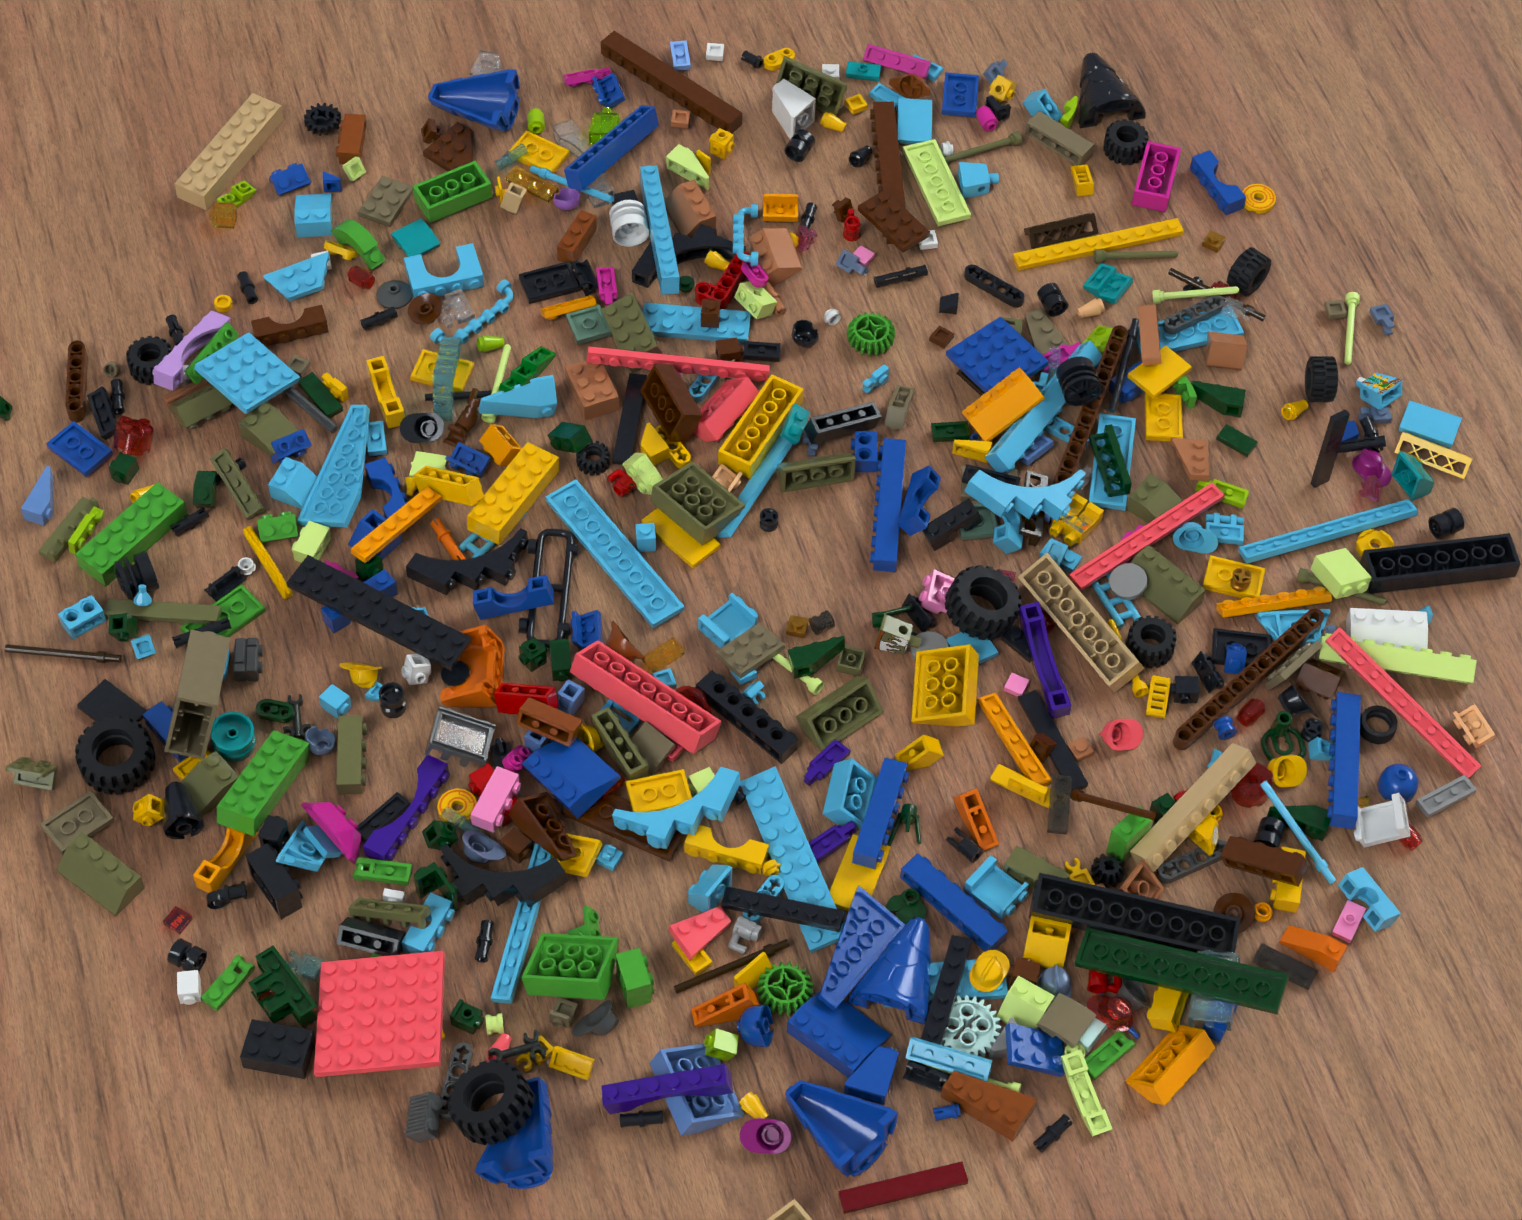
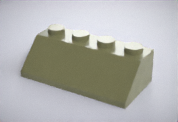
M210 384L168 405V408L182 427L190 429L199 424L198 421L214 417L215 412L219 410L224 412L230 409L233 403Z
M848 452L777 464V478L781 493L854 481L856 458L852 453Z
M1150 545L1142 549L1131 561V563L1140 566L1147 575V588L1142 592L1141 596L1177 625L1203 602L1206 590Z
M856 676L798 714L796 718L803 733L822 752L835 739L841 741L884 711L868 678Z
M83 832L67 846L57 867L58 873L114 916H117L145 888L140 875Z

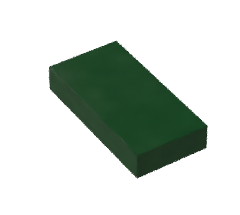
M1227 424L1216 437V440L1246 457L1250 455L1258 443L1256 440Z

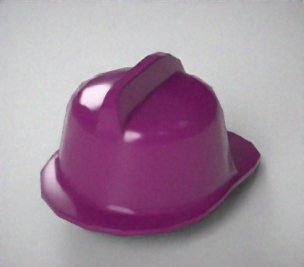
M1363 449L1361 454L1353 458L1352 466L1354 470L1369 485L1384 487L1390 483L1392 478L1391 472L1377 451Z
M751 1119L745 1122L739 1134L743 1147L754 1153L778 1154L785 1151L791 1142L789 1127L784 1122L776 1119Z

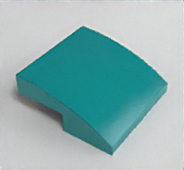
M421 218L390 234L398 248H402L407 257L423 255L439 247L441 244L433 231Z
M1101 263L1084 283L1083 288L1106 302L1116 304L1133 283V278L1117 273L1116 267Z

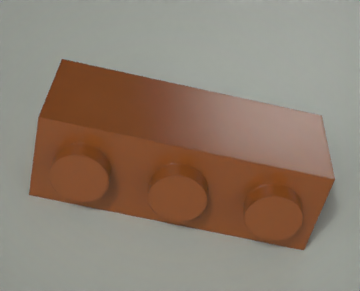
M345 114L344 120H341L340 130L342 132L338 134L339 146H336V157H339V164H345L355 156L361 160L367 129L366 115Z
M580 210L557 245L558 261H570L572 265L573 261L578 260L597 230L596 215Z
M529 697L519 709L516 725L570 747L579 735L583 720Z

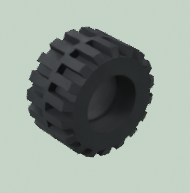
M1117 120L1116 123H1111L1107 127L1103 151H1105L1106 156H1109L1108 159L1114 160L1116 164H1136L1139 160L1143 159L1149 137L1148 132L1144 126H1140V123H1135L1134 120Z
M1248 248L1232 265L1228 273L1227 284L1230 287L1237 286L1239 293L1249 296L1260 287L1267 277L1271 267V259L1255 248Z
M148 336V338L141 337L139 341L135 340L133 345L130 344L129 350L126 352L130 374L135 381L138 380L141 384L146 383V385L154 383V375L152 374L154 367L172 351L170 344L158 336L154 338L152 336ZM150 359H156V360L151 361V362H145V361L150 360Z
M1333 356L1309 357L1305 369V392L1309 402H1333L1338 388V367Z
M1149 615L1145 619L1140 617L1129 628L1126 647L1143 667L1146 665L1148 668H1152V666L1159 668L1161 664L1164 666L1167 664V661L1171 660L1177 640L1176 631L1172 629L1171 623H1166V619H1158L1159 616L1151 618V615ZM1153 639L1156 640L1159 644L1150 645L1144 642L1143 640Z

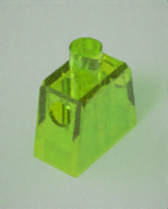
M609 107L603 108L602 112L594 113L589 129V144L598 142L620 123L618 113H612V109Z

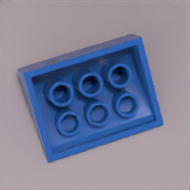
M578 737L570 747L553 741L535 750L522 763L527 772L577 819L621 778Z
M818 992L800 1006L787 1021V1033L849 1078L878 1046L882 1047L888 1041L891 1034L845 1000L833 1011L818 998Z

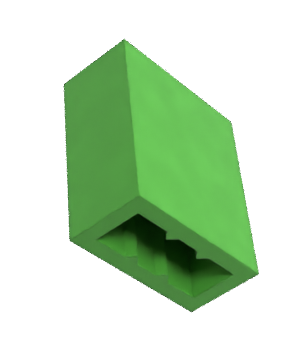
M1128 814L1111 830L1106 854L1111 852L1113 858L1119 856V861H1124L1125 863L1132 856L1130 853L1131 849L1151 829L1153 820Z

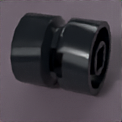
M804 129L797 130L784 149L787 157L795 162L803 161L808 151L815 144L814 136Z
M1048 283L1038 290L1037 296L1048 316H1059L1066 311L1068 303L1056 283Z
M1451 508L1430 517L1428 525L1433 536L1436 539H1442L1447 537L1449 533L1454 534L1463 530L1464 519L1458 509Z
M394 682L384 684L379 690L381 711L388 718H398L406 710L404 690L401 685Z
M1263 817L1254 842H1261L1273 848L1279 847L1286 828L1285 824L1274 817Z
M180 938L172 945L167 960L177 967H182L185 971L198 970L199 972L206 961L207 951L198 946H192V943Z

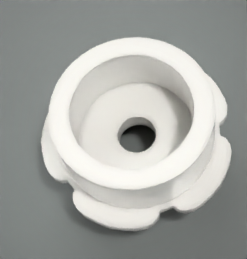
M949 141L941 143L943 156L953 154V144H950Z
M836 309L827 310L824 322L831 326L836 325L841 319L839 311Z
M247 557L240 559L237 565L241 569L240 574L250 575L256 569L252 559Z

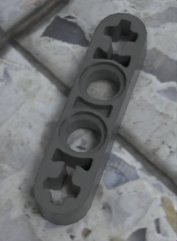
M1214 295L1167 317L1164 321V331L1168 334H1176L1220 313L1224 307V299L1221 296ZM1197 309H1203L1206 313L1200 314L1197 312ZM1189 316L1191 320L1186 321L1182 317Z
M1218 840L1216 847L1223 851L1226 842ZM1199 847L1160 865L1157 877L1162 883H1172L1221 861L1220 851H1215L1211 857ZM1203 854L1207 860L1199 861L1196 855ZM1187 862L1190 868L1182 869L1179 863ZM1163 872H1171L1170 876H1168L1167 874H1163Z
M465 1042L458 1043L453 1049L442 1089V1108L440 1109L439 1118L445 1122L452 1121L449 1112L444 1114L448 1101H450L447 1090L453 1087L455 1081L458 1082L460 1080L459 1077L452 1074V1071L455 1068H461L464 1070V1073H467L473 1057L472 1048ZM466 1050L467 1054H464L463 1062H460V1053Z

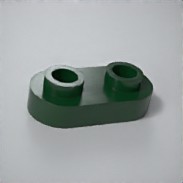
M263 699L256 705L258 716L264 720L288 723L295 717L293 706L287 702Z

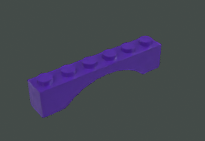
M1035 602L1020 606L1019 617L1049 714L1052 719L1070 715L1072 705L1052 654L1040 603Z
M431 755L423 759L417 768L418 785L413 801L407 810L394 822L373 831L363 846L366 857L384 861H392L395 858L398 847L406 842L408 833L416 827L421 814H425L429 807V802L432 798L435 799L441 785L448 781L450 773L447 763Z
M726 1064L602 1085V1102L609 1114L631 1111L640 1105L663 1098L690 1095L714 1097L733 1093L732 1073Z

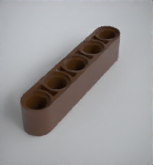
M79 340L71 342L68 346L65 404L70 421H75L76 423L81 422L85 418L88 366L85 345Z

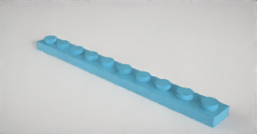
M1409 499L1240 546L1239 554L1248 564L1417 516L1418 510Z
M535 842L528 869L541 865L554 856ZM542 899L531 907H528L525 901L523 903L518 901L492 991V1002L513 1003Z

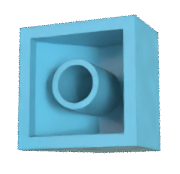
M285 457L268 484L270 497L303 509L317 476L303 463Z
M712 865L708 870L705 869L700 875V880L697 884H693L687 892L688 903L702 913L714 909L722 900L726 887H732V867L729 865Z

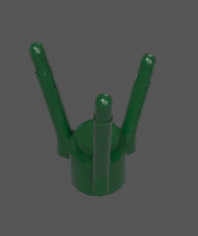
M906 606L872 613L873 628H878L879 632L884 614L891 616L904 613L905 610H910L911 607ZM911 632V635L916 636L917 633Z
M904 804L902 806V810L897 815L896 823L888 840V846H891L901 821L906 824L905 832L907 833L909 832L910 825L915 823L917 843L921 844L920 816L917 815L918 808L915 805Z

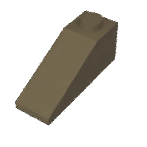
M896 386L888 405L885 426L893 430H903L913 398L914 388Z

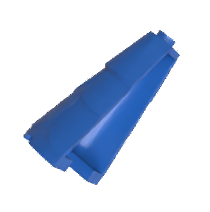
M507 69L464 79L458 78L433 84L428 94V99L433 106L450 114L461 116L490 129L504 132V130H509L513 126L517 117L520 97H517V89H520L519 77L516 69Z
M919 917L910 919L889 942L887 949L872 964L871 969L852 990L848 1000L849 1004L868 1009L871 1001L904 1010L907 1020L925 1025L930 1009L929 965L931 964L930 929L924 919Z
M541 1077L526 1080L534 1095V1106L531 1109L530 1118L526 1119V1125L520 1128L515 1136H509L508 1140L504 1142L498 1141L497 1144L493 1145L488 1144L478 1161L475 1172L485 1180L496 1185L498 1181L507 1183L508 1188L528 1189L540 1186L550 1179L553 1171L554 1155L550 1121L552 1113L548 1087Z
M801 1080L794 1086H790L785 1093L786 1102L802 1126L810 1132L835 1168L839 1169L847 1177L849 1175L855 1177L866 1171L879 1158L888 1145L885 1143L888 1134L892 1135L894 1133L898 1113L889 1107L864 1101L858 1097L835 1092L834 1089Z

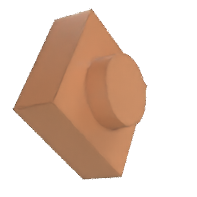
M673 109L671 127L688 129L690 111Z
M1085 737L1067 744L1077 763L1094 754V750Z

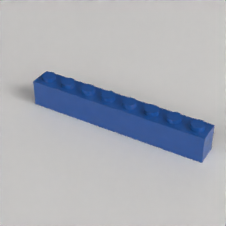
M639 106L566 167L564 172L568 188L576 189L577 191L585 190L596 178L605 173L609 167L625 156L629 150L633 149L649 133H652L659 126L655 107Z
M884 438L883 445L879 446V456H882V460H878L877 471H881V475H877L876 486H880V490H876L875 501H878V505L874 506V516L877 517V521L873 520L872 532H876V536H872L871 547H875V551H871L870 563H873L874 571L896 572L899 538L898 522L901 512L906 440Z
M1337 692L1336 698L1331 700L1330 710L1333 711L1330 717V725L1333 726V729L1330 730L1329 740L1332 741L1329 747V756H1332V759L1329 760L1328 771H1331L1328 777V786H1331V790L1328 791L1327 802H1330V806L1328 805L1327 817L1330 818V826L1354 829L1358 818L1361 695Z

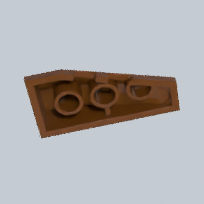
M548 791L517 799L508 815L520 831L560 862L577 856L571 838L566 835L564 830L566 827L565 822L560 819L559 806Z

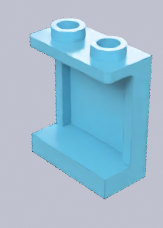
M733 593L729 594V600L707 617L703 614L698 618V629L719 648L758 624L757 612L753 608H749L741 597Z
M990 855L965 882L964 892L1002 920L1006 915L1010 916L1014 912L1015 905L1019 901L1022 903L1027 898L1029 884L1024 882L1021 885L997 867V859Z

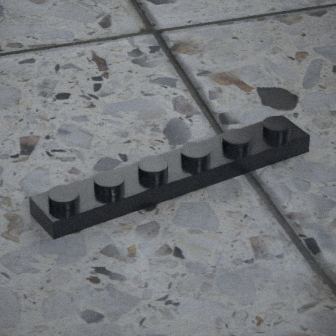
M728 886L721 902L722 908L840 932L845 917V911Z
M955 935L951 936L921 1036L922 1040L939 1045L943 1043L972 945V939Z

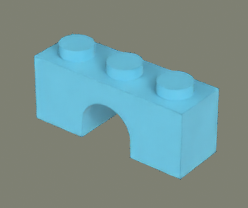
M1014 508L1010 513L1005 512L1002 516L1005 524L994 529L993 544L1006 554L1022 549L1023 535L1019 534L1021 513Z
M1363 867L1347 873L1338 884V887L1350 901L1360 899L1369 906L1363 918L1375 932L1392 926L1401 914Z
M430 892L423 905L430 906L431 914L425 920L431 923L425 929L410 926L401 942L403 952L412 954L434 951L437 939L441 938L444 934L446 923L450 922L454 916L455 910H453L452 901Z

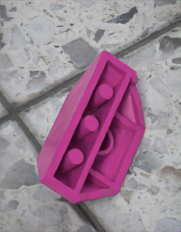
M303 802L301 806L345 857L353 864H356V860L359 858L361 834L357 830L359 826L351 818L348 820L345 817L347 812L339 804L335 806L331 802Z

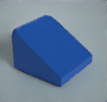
M323 172L324 192H342L341 179L330 173Z
M1355 420L1347 422L1342 441L1357 440L1359 432Z

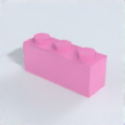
M498 766L495 768L471 813L472 825L493 833L497 826H501L505 811L510 809L514 794H518L521 788L519 774Z

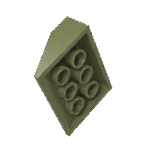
M784 56L776 83L783 79L789 81L816 98V110L822 113L831 112L837 116L844 103L848 84Z
M693 461L653 485L650 502L701 545L715 538L745 508L744 503Z

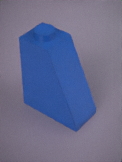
M878 1046L846 1080L844 1094L885 1105L898 1062L899 1052L891 1047Z

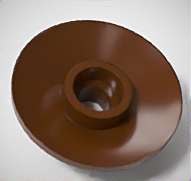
M424 293L417 296L408 307L409 318L414 323L420 325L435 321L442 312V301L437 295L432 293Z
M1228 893L1220 897L1214 906L1213 912L1230 916V911L1236 910L1238 913L1236 917L1241 918L1238 933L1247 930L1251 926L1255 915L1251 901L1240 893Z

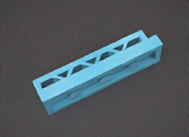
M916 1037L910 1038L905 1057L909 1060L949 1072L956 1071L986 1082L990 1077L993 1062L986 1058Z

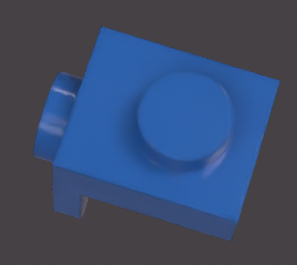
M1238 643L1226 645L1224 673L1239 674L1245 668L1246 647Z

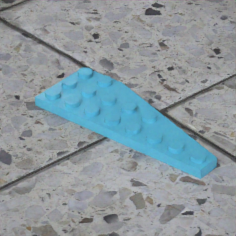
M367 405L350 406L297 519L300 526H306L308 521H312L327 527H348L362 493L370 409Z

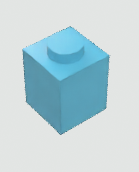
M654 523L635 524L637 551H656Z
M333 684L319 696L321 708L337 719L338 716L346 715L352 707L350 696Z

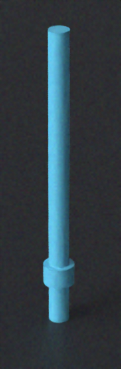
M530 167V172L539 175L540 178L550 179L568 186L566 178L551 173L546 168ZM586 187L585 190L581 191L609 203L614 201L613 196L590 187Z
M1267 780L1261 783L1262 789L1314 861L1315 868L1318 872L1321 871L1329 884L1335 882L1336 878L1329 870L1328 863L1319 856Z

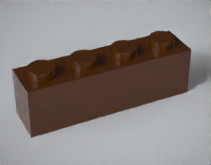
M1230 836L1220 855L1224 865L1297 887H1299L1308 868L1304 856L1298 852H1287L1282 848L1269 847L1261 842H1251L1243 837Z

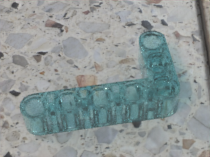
M442 336L434 367L432 381L433 413L439 415L443 421H453V382L461 352V337Z

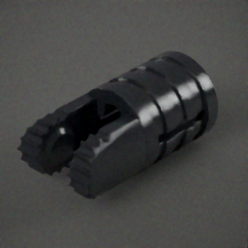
M956 827L954 829L955 833L962 837L963 840L959 844L949 836L945 840L969 859L971 863L976 862L983 854L984 849L975 844L968 835Z

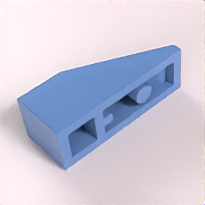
M46 466L21 507L24 520L43 526L52 518L54 512V477L50 466Z

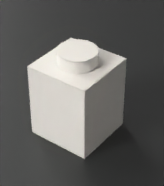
M198 970L177 972V995L180 1004L191 1005L201 1002V978Z

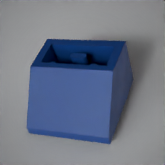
M372 509L359 521L348 545L352 548L383 523L386 518ZM401 534L376 555L383 560L402 543Z

